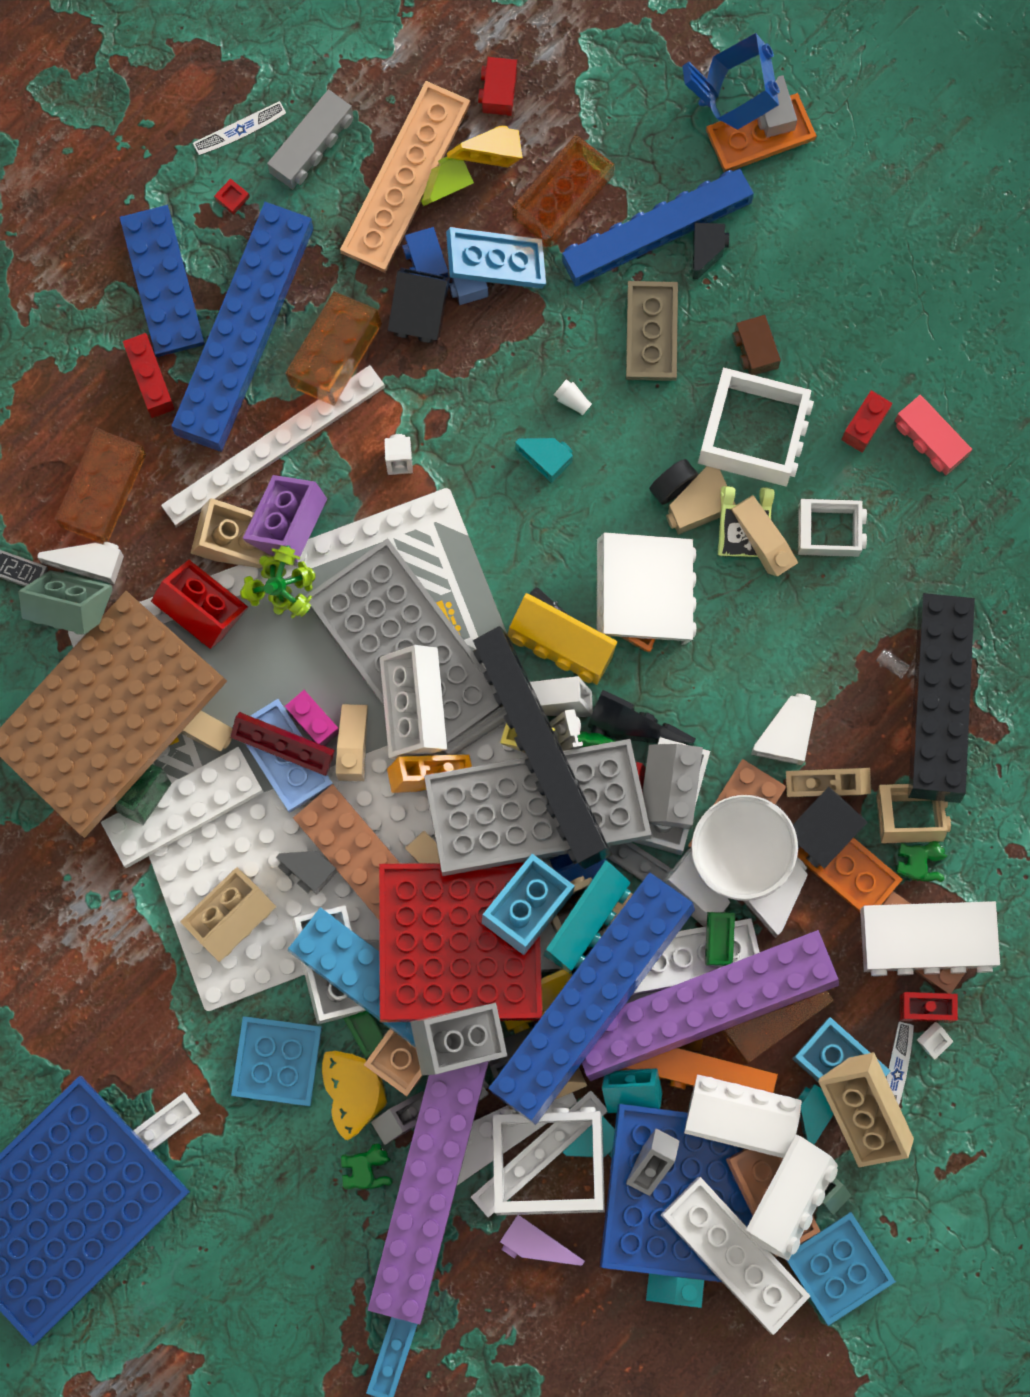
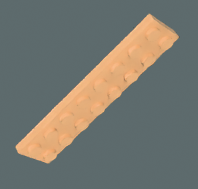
M425 81L340 249L341 254L386 273L421 204L431 169L439 166L438 160L444 158L470 106L469 99Z

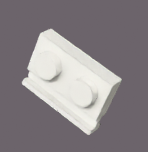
M575 709L565 710L550 721L563 751L583 746L582 742H578L577 738L580 735L581 723L575 714Z

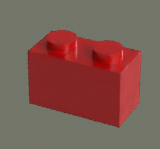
M488 57L487 66L482 65L481 81H485L484 89H479L478 103L482 104L483 113L512 116L517 60Z
M871 390L846 428L841 440L863 453L889 413L893 403Z
M904 992L900 994V1021L939 1023L958 1021V994Z

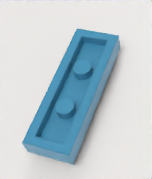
M391 1317L366 1394L375 1397H394L418 1324Z

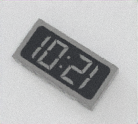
M0 550L1 579L25 587L48 570L47 566Z

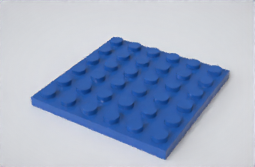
M618 1104L600 1268L722 1282L663 1219L661 1214L697 1177H701L743 1224L748 1227L753 1215L726 1161L727 1158L745 1148L685 1134L688 1116L686 1112ZM658 1129L679 1140V1146L674 1164L649 1196L627 1185L626 1182L644 1144L654 1130Z

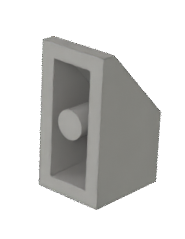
M783 75L778 76L775 81L780 90V93L777 94L779 106L757 118L760 130L764 129L766 138L794 131L796 128L797 117Z
M423 1091L390 1108L371 1122L384 1145L415 1128L424 1096Z
M655 1129L644 1144L626 1184L650 1196L674 1164L679 1140Z

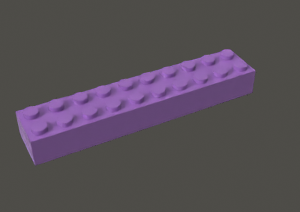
M819 930L625 1004L582 1062L586 1076L590 1081L839 986V979Z
M489 1061L436 1075H429L368 1311L419 1325L422 1321Z

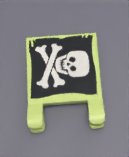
M722 486L720 492L721 517L718 555L758 557L731 508L736 506L733 505L735 488ZM763 487L759 492L760 505L771 519L774 490Z

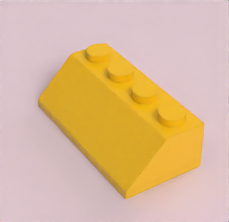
M528 593L523 597L508 631V637L515 645L525 646L533 650L536 656L542 659L548 658L555 662L560 669L564 671L570 670L578 674L584 682L596 685L611 662L618 642Z

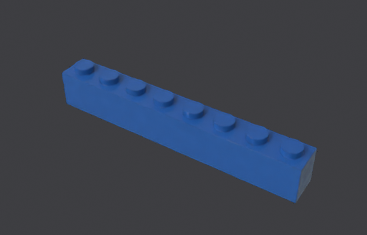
M741 169L734 172L732 170L726 171L720 175L719 179L713 182L705 181L694 191H684L677 195L675 200L668 203L665 201L661 202L653 210L647 213L640 212L624 224L621 222L614 224L609 228V231L601 235L600 233L593 234L586 242L580 245L572 244L564 250L565 252L562 253V263L576 287L694 231L695 223H711L751 204L754 193Z

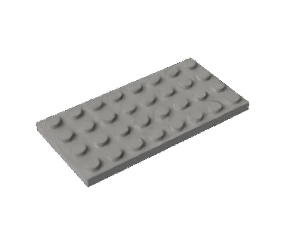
M388 538L305 595L306 598L309 595L312 596L308 602L311 604L312 610L383 706L380 657L413 645H420L438 649L447 743L500 708L493 695L497 691L494 685L490 686L483 674L486 669L482 664H479L472 650ZM435 753L421 756H433Z
M627 739L563 751L608 846L651 839L650 825L631 740ZM528 757L424 775L442 876L524 862L531 854H534L539 859L568 854L567 850L570 849L567 840L563 841L556 829V827L560 826L557 818L553 819L546 808V804L549 801L546 795L542 796L535 784L538 778L535 772L531 774L525 763V759Z

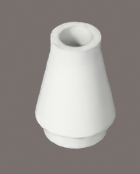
M567 379L554 394L558 398V402L579 412L581 415L592 405L575 383H570Z

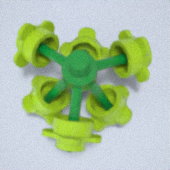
M281 545L280 549L272 548L271 551L275 552L274 556L268 557L263 555L259 559V563L262 565L261 576L268 578L266 584L264 585L260 580H253L251 576H247L244 578L245 584L240 590V595L242 599L250 601L252 606H258L259 600L263 599L265 593L269 594L268 600L274 606L273 611L275 614L281 615L288 609L292 612L290 616L292 619L299 615L302 617L309 612L311 604L308 602L312 596L309 595L306 598L299 593L294 598L291 594L292 589L287 585L294 583L297 588L311 591L312 582L315 580V573L310 567L306 566L304 561L298 562V568L292 571V578L285 580L283 578L286 574L285 564L293 566L295 559L300 560L301 557L294 555L295 550L291 549L289 545Z

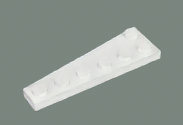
M573 1093L554 1100L545 1113H553L554 1108H570L575 1105L577 1101ZM508 1105L473 1122L457 1185L494 1160L493 1115H500V1110H510ZM533 1123L502 1124L503 1153L547 1123H537L536 1125Z

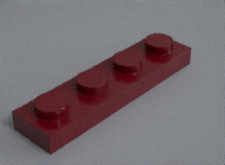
M241 712L235 717L230 737L324 776L330 770L335 752L331 748Z

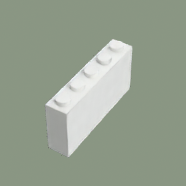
M996 901L868 905L860 909L864 972H871V976H886L887 971H897L898 975H913V970H924V974L931 975L940 974V969H950L951 974L967 973L966 969L977 968V973L993 972V968L1000 965Z

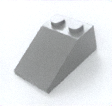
M496 1003L410 1022L422 1075H436L507 1056Z

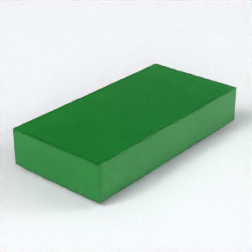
M707 912L705 965L726 966L733 963L735 913Z
M363 1011L343 1018L365 1059L369 1058L384 1037L372 1014L368 1011Z

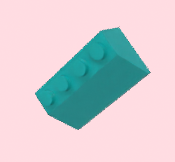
M608 861L604 862L545 950L544 957L569 974L573 969L577 970L586 957L583 954L588 946L593 949L602 935L598 931L603 924L607 927L617 914L613 911L617 903L619 902L623 905L631 893L627 889L631 882Z

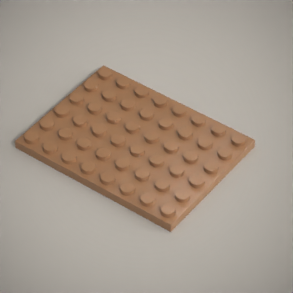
M125 591L102 616L100 624L91 629L0 727V757L69 825L85 838L224 686L227 680L130 593Z

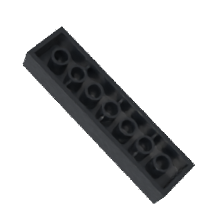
M923 593L918 604L908 798L960 803L966 794L975 598Z

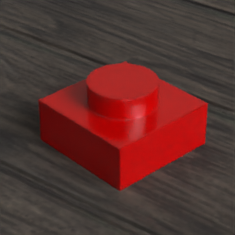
M230 178L216 193L214 198L234 215L250 198V195Z

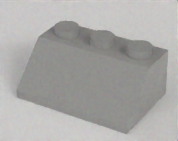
M683 744L649 745L642 793L649 824L691 830L703 747Z

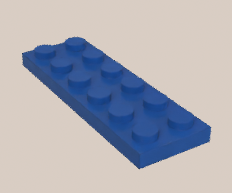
M168 205L121 216L120 221L156 357L205 345Z

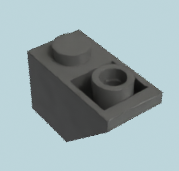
M317 851L279 853L276 856L280 862L277 867L288 877L294 874L299 879L297 884L308 894L313 891L317 895L338 872Z

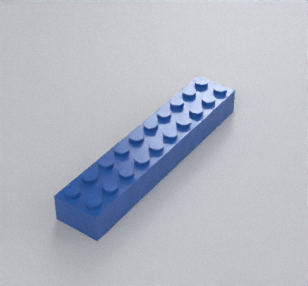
M264 202L171 427L176 436L220 452L223 451L313 232V224L310 217Z
M649 872L489 1087V1090L536 1125L695 911L693 902Z

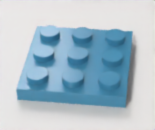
M243 1016L231 1096L311 1107L322 1027Z
M849 1212L818 1234L801 1243L797 1252L791 1255L789 1261L786 1260L802 1287L810 1295L809 1298L827 1326L896 1282L852 1212Z

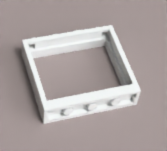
M723 368L698 464L787 487L790 476L795 477L798 463H794L795 456L800 457L803 442H799L800 435L805 437L809 423L804 421L805 415L810 416L814 401L809 400L811 390ZM728 388L799 406L785 465L713 447Z
M581 1107L580 1112H569V1108H554L553 1113H544L538 1122L592 1121L595 1199L504 1202L502 1124H526L532 1122L521 1114H516L515 1110H500V1115H493L495 1214L529 1215L605 1212L601 1112L596 1111L595 1107Z

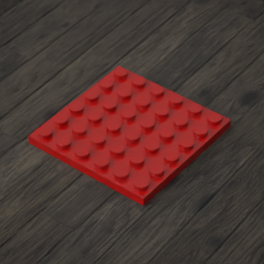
M440 863L379 864L380 1022H411L491 1003H496L500 1021L540 1020L542 1017L540 936L526 954L523 955L482 924L483 913L524 863H513L442 876Z

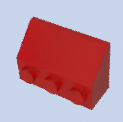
M187 560L166 577L151 600L161 611L166 613L209 649L213 648L226 636L248 608L245 603L191 560Z

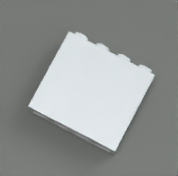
M603 533L597 539V631L608 637L681 641L682 645L693 640L696 635V623L693 622V613L696 609V598L693 597V588L696 584V574L693 572L696 549L693 548V539Z

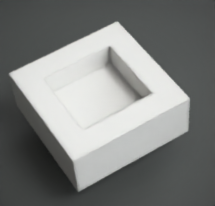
M937 1022L917 1039L927 1054L934 1060L953 1043V1040Z

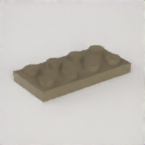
M628 281L626 380L676 381L678 282Z

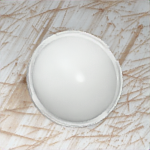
M752 795L732 796L714 804L699 820L692 839L693 862L701 879L718 894L734 900H756L778 890L791 875L798 855L797 835L788 816L772 802Z

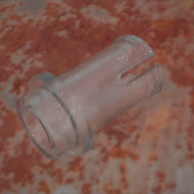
M884 648L876 659L880 668L884 666L899 676L900 679H902L910 667L909 664L893 655L891 649L888 651Z

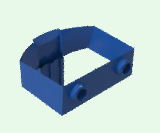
M756 33L713 56L707 79L690 62L682 66L685 85L700 98L698 101L699 106L710 107L718 120L730 125L732 128L738 130L779 106L777 94L780 93V90L775 82L771 59L774 54L770 45L765 44ZM760 55L765 91L721 116L716 108V98L719 97L720 88L728 70Z

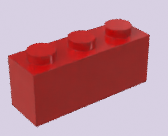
M144 333L122 341L151 418L175 410L147 334Z

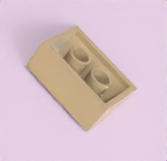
M236 867L180 922L220 962L263 919L270 915L276 908V905Z

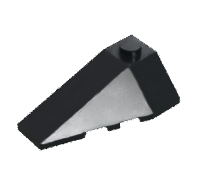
M602 690L588 723V728L592 729L591 733H600L605 737L608 736L615 739H630L631 741L658 744L661 737L693 746L696 738L670 724L663 723L662 726L659 725L654 715L648 712L637 713L634 711L632 703L605 690Z

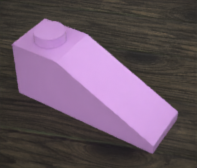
M517 1215L500 1241L504 1244L501 1250L514 1259L518 1254L523 1258L581 1266L585 1262L519 1215Z

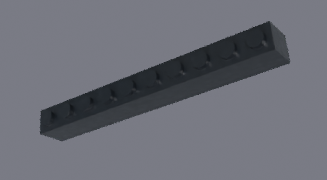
M498 626L474 639L473 643L476 649L473 653L479 664L483 663L486 668L483 674L490 686L494 685L497 691L493 694L496 702L500 707L504 706L507 712L504 715V719L510 729H515L517 736L514 737V740L520 751H525L528 757L525 759V763L531 774L535 772L538 781L535 782L538 791L542 796L546 795L549 801L546 804V808L553 819L557 818L560 826L556 827L561 839L563 841L567 840L570 849L567 850L570 859L574 864L578 863L582 868L586 869L613 855L507 633L501 626Z

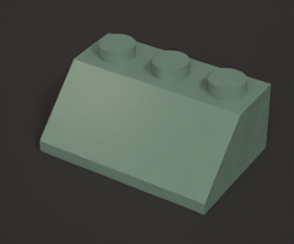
M50 570L18 591L22 619L33 621L36 624L53 626L55 629L72 631L79 635L87 634L91 629L100 624L112 593V585Z

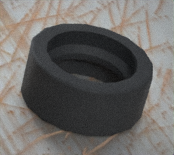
M683 459L663 472L651 484L649 489L661 505H664L679 496L698 476V473L687 459Z

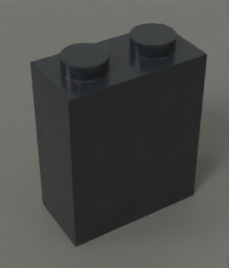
M400 268L397 271L388 331L394 332V336L408 338L409 335L417 336L419 341L427 343L438 340L441 334L450 277Z
M828 787L793 824L797 835L798 850L803 848L809 854L806 859L814 867L818 868L821 865L825 869L868 822L835 791Z

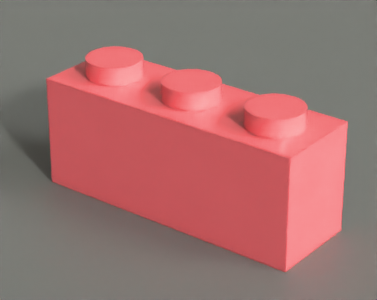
M921 395L900 411L895 419L897 429L903 435H908L914 441V447L921 454L925 453L931 459L932 466L938 472L942 471L945 475L949 474L965 460L972 451V448Z

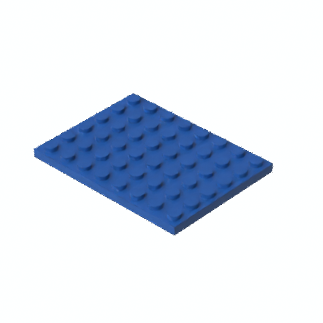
M79 1076L0 1153V1311L32 1346H35L190 1193L184 1184L82 1076Z

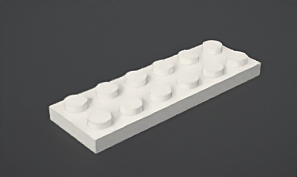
M236 747L107 818L101 824L124 867L128 868L264 792L239 747Z
M752 919L735 921L733 963L760 953ZM706 927L679 931L632 995L666 989L723 967L705 965Z
M697 1177L661 1214L663 1219L770 1334L774 1335L810 1297L769 1251L761 1248L747 1233V1227L701 1177Z

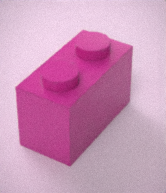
M305 690L284 706L287 713L313 742L326 746L339 734L338 727Z

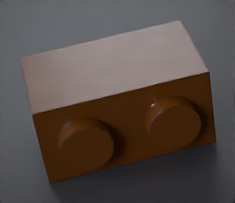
M766 315L736 323L732 337L735 346H740L742 352L740 356L742 368L748 370V373L754 376L778 369L781 359Z

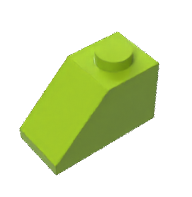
M447 157L438 160L439 166L431 169L421 201L423 206L474 183L464 160Z

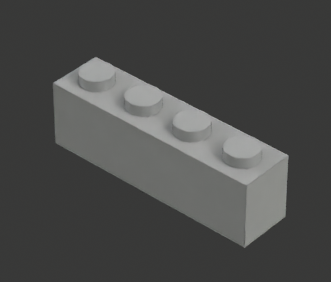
M328 89L267 163L269 173L292 190L297 184L301 185L305 181L309 169L319 164L327 147L331 148L336 143L343 128L347 129L352 123V106Z

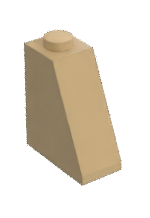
M706 466L670 504L669 514L666 515L671 529L675 528L678 535L721 517L720 492L721 487L727 486L720 469Z
M200 711L180 734L214 751L221 752L223 748L226 749L232 740L230 734L233 728Z

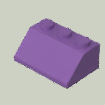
M273 475L243 536V540L271 556L275 555V552L271 551L272 548L280 549L281 545H289L291 549L295 550L294 555L300 557L327 501V497L314 481Z

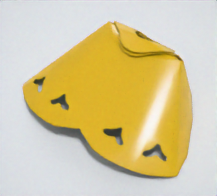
M329 1051L325 1052L322 1062L323 1082L326 1091L333 1099L331 1113L334 1125L339 1134L345 1140H349L356 1136L386 1106L385 1087L382 1078L364 1065L367 1061L366 1059L350 1053ZM330 1058H332L333 1061L336 1062V1064L332 1068H330V1065L332 1063ZM332 1078L334 1080L339 1081L337 1084V1088H334V1082L331 1080ZM340 1109H343L344 1112H347V1114L344 1115L343 1119H341L342 1113L340 1112ZM346 1126L352 1127L351 1134H349V1130L345 1129Z

